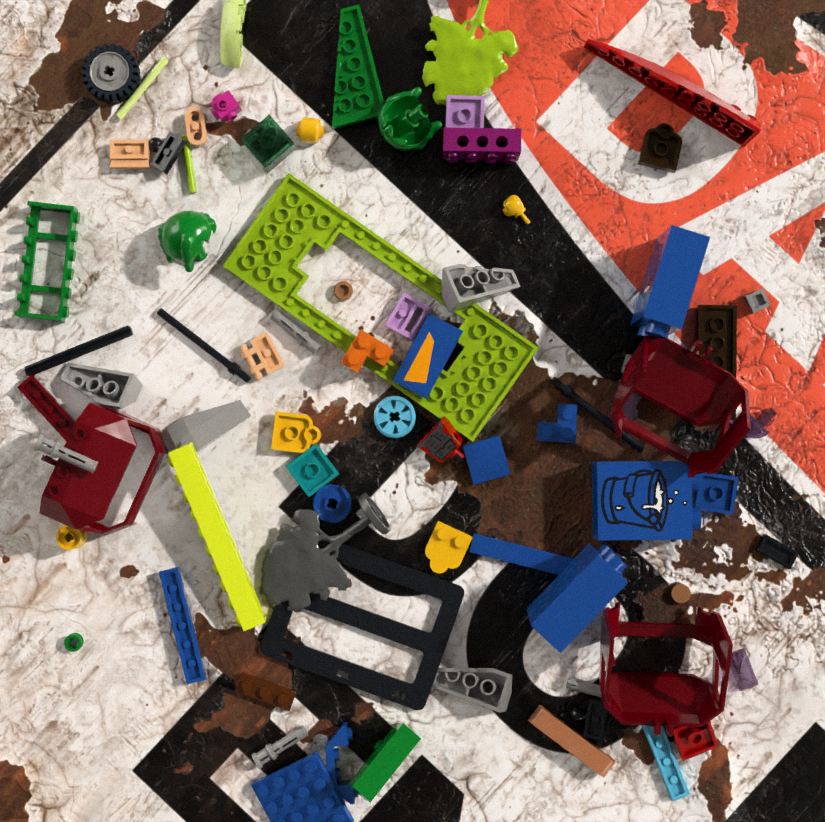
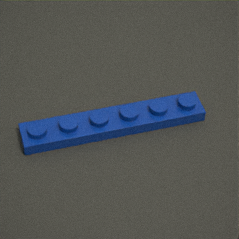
M179 566L160 571L159 575L186 683L188 685L206 680L207 676Z

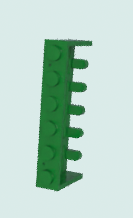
M28 201L27 205L31 207L30 217L26 218V225L29 226L28 236L24 237V244L27 247L26 255H22L24 273L20 274L19 281L22 283V290L17 295L20 307L19 312H15V316L65 322L66 318L69 317L67 303L72 294V289L69 288L70 280H73L74 270L71 268L72 261H75L76 258L74 242L78 240L76 224L80 222V212L74 206ZM40 210L69 213L68 234L59 235L38 232ZM37 238L67 242L61 288L32 285ZM31 291L61 294L58 316L29 313Z

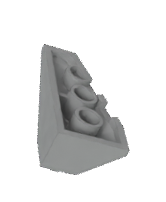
M241 400L181 417L168 426L167 430L176 448L192 442L198 453L251 415Z
M438 668L432 688L501 713L506 711L510 700L512 675L495 668Z

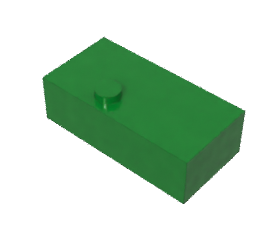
M397 723L384 740L380 739L373 747L375 751L347 785L364 800L371 802L421 738L404 723Z

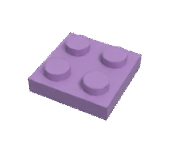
M447 95L446 127L484 128L485 96Z

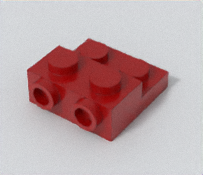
M710 721L703 727H673L672 737L683 761L719 747Z

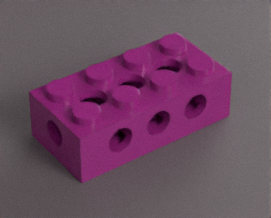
M444 127L442 160L450 163L458 162V160H465L467 163H476L477 160H485V163H495L496 160L504 161L507 164L515 163V161L519 160L521 154L522 129Z

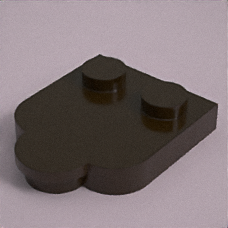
M662 123L645 133L638 160L639 165L672 173L676 172L682 139L678 134L674 133L671 125Z

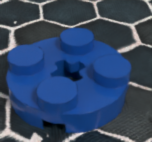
M326 485L320 488L314 497V511L318 513L319 518L323 521L330 523L340 522L348 516L351 510V496L345 488L339 485ZM330 498L338 501L336 504L337 508L333 509V507L327 506Z

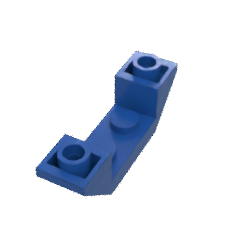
M343 722L326 744L327 770L341 797L348 803L355 804L359 794L347 785L351 780L338 781L341 780V769L337 768L336 760H339V751L335 747L349 745V739H352V728L348 727L347 722Z

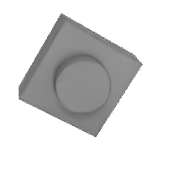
M763 288L744 297L752 314L771 305Z

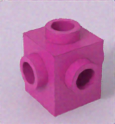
M229 90L223 94L216 95L210 103L213 108L210 110L216 120L221 119L223 123L233 121L237 114L242 111Z

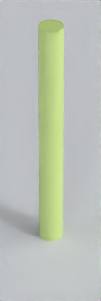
M162 56L117 112L116 116L120 120L124 118L169 62L165 57Z

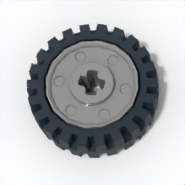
M102 44L103 47L101 48L99 46L95 47L96 50L94 52L91 50L89 52L90 56H86L84 59L86 62L82 63L83 70H81V75L83 76L82 79L85 86L94 97L105 103L111 102L116 104V101L121 103L124 102L123 99L125 98L128 100L129 95L133 94L135 88L139 86L138 82L141 80V72L136 59L127 49L120 45L110 44L108 46L107 44Z

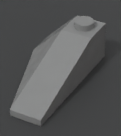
M465 264L453 265L442 269L441 295L449 312L469 307L521 287L514 270L485 269L482 266L466 267Z
M67 363L60 378L61 381L103 406L123 409L136 402L143 386L133 373Z

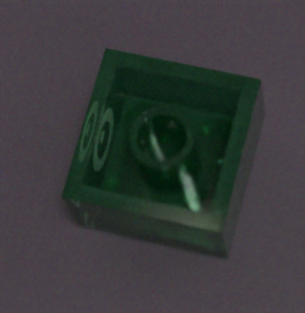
M270 114L240 139L245 148L267 173L296 150L295 143Z

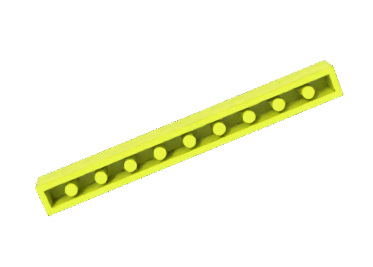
M190 442L170 450L167 457L168 463L176 471L175 479L177 484L182 485L184 501L191 506V517L199 525L197 530L200 538L205 539L207 544L205 550L208 556L213 558V569L222 579L220 585L222 590L228 593V604L236 612L235 620L238 627L242 626L243 631L265 623L266 615L193 443Z

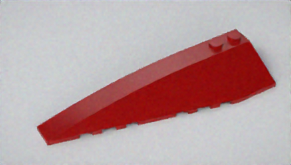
M587 39L584 46L585 49L742 147H745L761 131V123L754 116L746 115L741 112L738 106L730 105L694 82L642 57L592 39Z

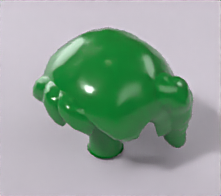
M420 87L389 96L379 111L378 125L380 132L386 142L395 149L402 151L421 150L429 143L435 132L442 127L440 121L430 123L426 107L418 102L417 98L422 93Z
M181 211L169 217L158 228V239L169 263H173L174 259L182 261L185 270L192 272L194 269L193 261H203L208 255L204 250L203 244L204 241H209L211 230L215 233L217 228L215 220L209 214L197 211Z

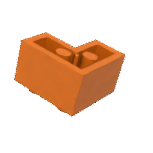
M360 330L340 363L357 374L368 358L385 368L394 353V349L365 331Z

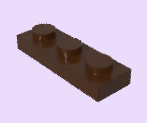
M242 672L235 692L290 711L297 692Z

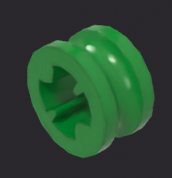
M72 633L65 638L64 645L67 650L74 652L82 647L84 640L79 633ZM71 638H73V640H78V643L76 644L77 647H74V645H70V642L72 641Z

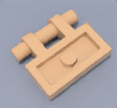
M268 332L250 340L253 348L248 349L246 344L239 347L242 352L241 356L243 360H246L250 367L249 371L251 375H254L256 381L263 378L260 371L264 368L269 375L285 366ZM256 353L262 362L258 365L252 357Z

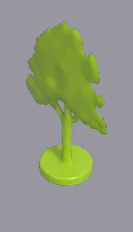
M479 0L473 17L464 21L462 25L439 16L431 17L429 25L431 31L435 32L437 41L430 40L425 45L427 51H433L436 61H427L424 64L422 79L425 87L429 84H434L433 98L438 105L446 106L447 95L482 96L486 94L493 85V79L498 78L500 74L508 70V65L502 57L503 54L511 58L518 51L515 36L510 30L497 31L495 33L485 26L484 14L489 0ZM478 26L483 32V38L481 39L475 38Z

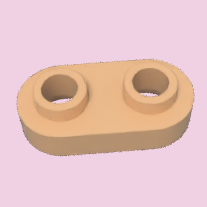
M193 107L188 109L185 114L187 138L193 146L200 147L207 141L205 115L201 109ZM198 116V121H193V117ZM196 135H201L199 140H195Z

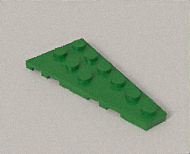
M360 5L343 8L340 13L332 129L376 119L384 105Z

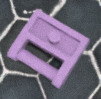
M404 292L385 326L414 342L428 314H432L434 309ZM416 309H422L411 331H406L405 329Z

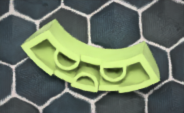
M246 0L224 1L220 28V60L228 67L240 68L242 64L243 34H239V32L242 31V23H244L247 7Z

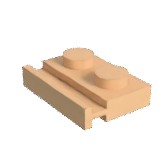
M110 140V168L150 169L149 140Z

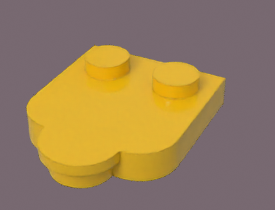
M275 412L272 450L303 453L309 449L310 444H315L320 440L321 432L316 426H313L312 419L309 416Z
M437 521L425 548V554L430 559L432 571L440 574L444 573L448 568H457L461 564L473 536Z

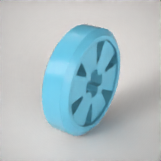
M389 396L381 400L376 406L374 423L383 435L390 438H400L408 434L414 427L416 414L414 407L407 399L400 396ZM398 412L400 420L398 422L396 420L391 422L390 413L395 414Z

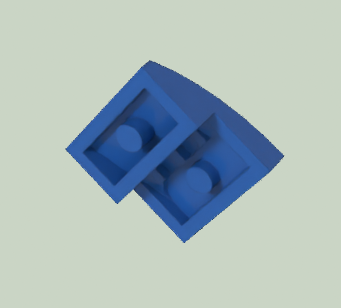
M499 435L462 445L474 485L510 475Z

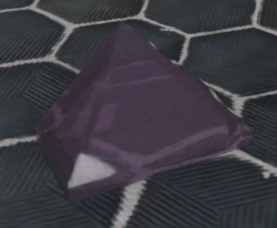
M745 648L732 652L730 666L739 690L743 691L759 685Z

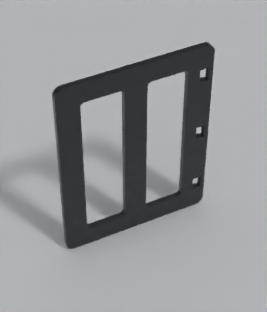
M318 541L320 549L330 544L329 541ZM342 544L336 558L340 564L440 599L442 604L432 631L420 630L328 597L327 600H321L320 595L313 592L309 593L311 604L303 609L422 651L423 658L414 682L402 681L285 638V632L293 611H288L287 609L289 601L275 605L260 650L262 654L414 710H422L429 697L462 603L464 589L455 583ZM286 650L293 653L292 659L281 656L282 651ZM341 670L349 673L348 680L336 676L338 671ZM394 691L404 693V700L392 696Z

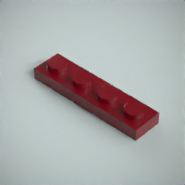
M31 374L17 388L67 441L75 420L42 383Z

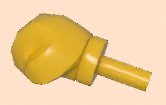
M517 195L509 196L503 202L504 214L506 216L514 215L515 218L520 216L528 225L530 220L523 213L526 209L521 199Z

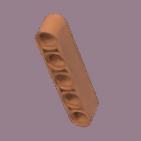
M542 705L537 707L528 720L602 777L607 775L616 762Z

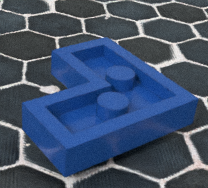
M557 404V423L537 422V441L576 443L577 405Z

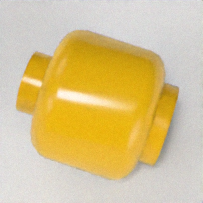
M303 117L297 123L296 136L299 137L301 142L316 144L320 138L324 137L325 127L321 126L319 119Z

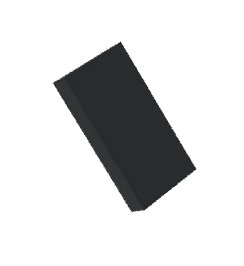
M763 534L755 551L789 570L799 552L767 534Z

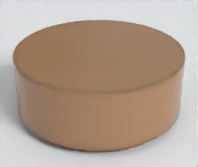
M341 281L335 285L334 294L337 299L346 301L352 297L353 288L350 283Z
M678 583L672 587L671 597L674 601L685 603L690 599L691 591L688 586Z

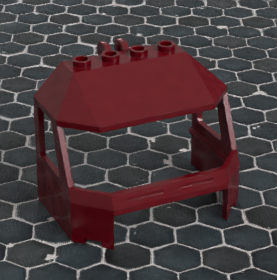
M645 336L625 365L613 400L611 418L616 428L618 440L622 435V430L676 458L688 465V478L696 477V474L717 473L751 430L748 390L732 373L706 360L711 354L713 347L708 345L701 356L696 354L702 346V341L699 339L693 344L691 350H688L668 338L661 339L654 336ZM635 392L698 427L722 423L716 446L712 450L691 453L627 419L624 416L622 407L631 394ZM741 404L742 413L729 428L731 416Z
M89 403L75 421L64 447L94 461H98V465L92 474L60 458L57 461L50 458V456L43 455L41 460L54 465L55 468L42 494L39 513L76 530L108 535L137 524L134 521L164 455L168 454V449L165 446L159 428L112 407ZM131 426L150 435L155 454L124 522L107 527L98 523V521L105 518L137 447L130 428Z
M620 601L615 603L612 609L609 607L605 608L602 613L599 687L604 707L621 724L653 726L655 736H660L661 726H666L667 735L673 736L674 726L688 728L703 727L722 713L725 707L733 644L719 613L715 611L711 613L703 610V606L697 604L694 624L619 621ZM617 636L694 638L713 647L712 683L694 674L616 671L611 674L612 666L616 664L613 654L614 638ZM719 665L723 672L720 695L718 692Z

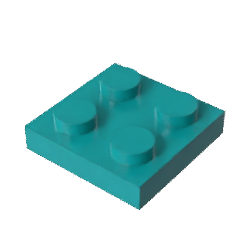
M317 443L286 466L308 497L340 474Z

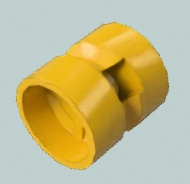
M67 525L61 527L56 535L58 545L65 550L82 547L88 539L87 531L76 530Z

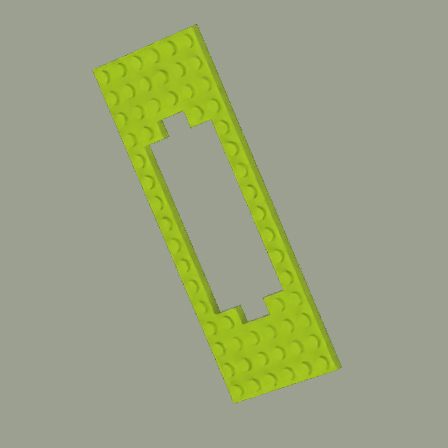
M290 173L287 174L223 264V267L345 353H347L356 336L297 295L310 277L299 269L298 266L314 244L328 251L341 233L446 307L441 295L442 280ZM477 304L452 311L464 319V322L459 327L463 332L457 342L464 348L447 372L442 370L427 399L393 382L400 367L389 360L385 368L369 358L364 364L369 370L439 419L445 416L456 431L472 442L539 348Z

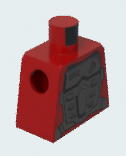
M445 416L416 445L440 463H443L450 457L458 464L465 457L457 449L463 442V439Z

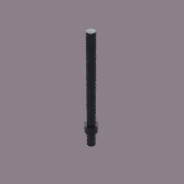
M159 309L157 315L224 365L233 376L237 375L246 383L250 381L252 377L241 370V366L235 362L232 363L165 310Z
M556 377L550 381L553 386L561 391L563 396L572 399L616 434L613 422L576 394L572 387L566 386ZM622 430L621 438L641 453L645 446Z

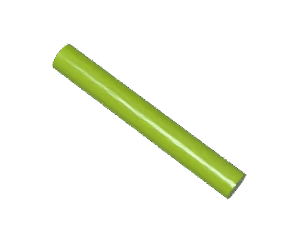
M182 136L181 138L187 142L183 148L189 193L193 194L197 193L190 145L187 136Z

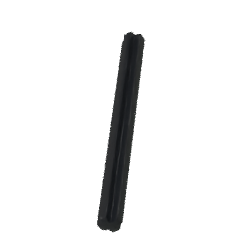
M127 325L25 366V373L27 376L35 375L132 336V328Z

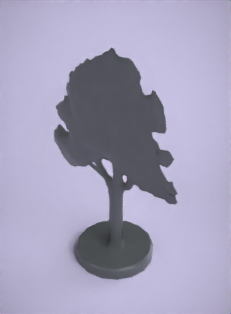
M363 493L358 497L359 504L366 516L336 536H328L319 528V515L316 511L303 509L295 511L292 521L297 523V526L292 527L282 524L277 541L272 542L265 551V557L262 562L263 567L261 568L262 584L260 595H264L267 602L272 605H279L281 602L289 601L288 611H298L311 604L309 596L311 592L319 594L321 600H327L330 594L328 587H336L338 591H346L347 588L351 587V579L347 577L340 562L336 559L340 546L371 523L382 534H387L391 531L390 524L383 512L369 495ZM324 540L330 542V544L323 549H320L318 547V541Z

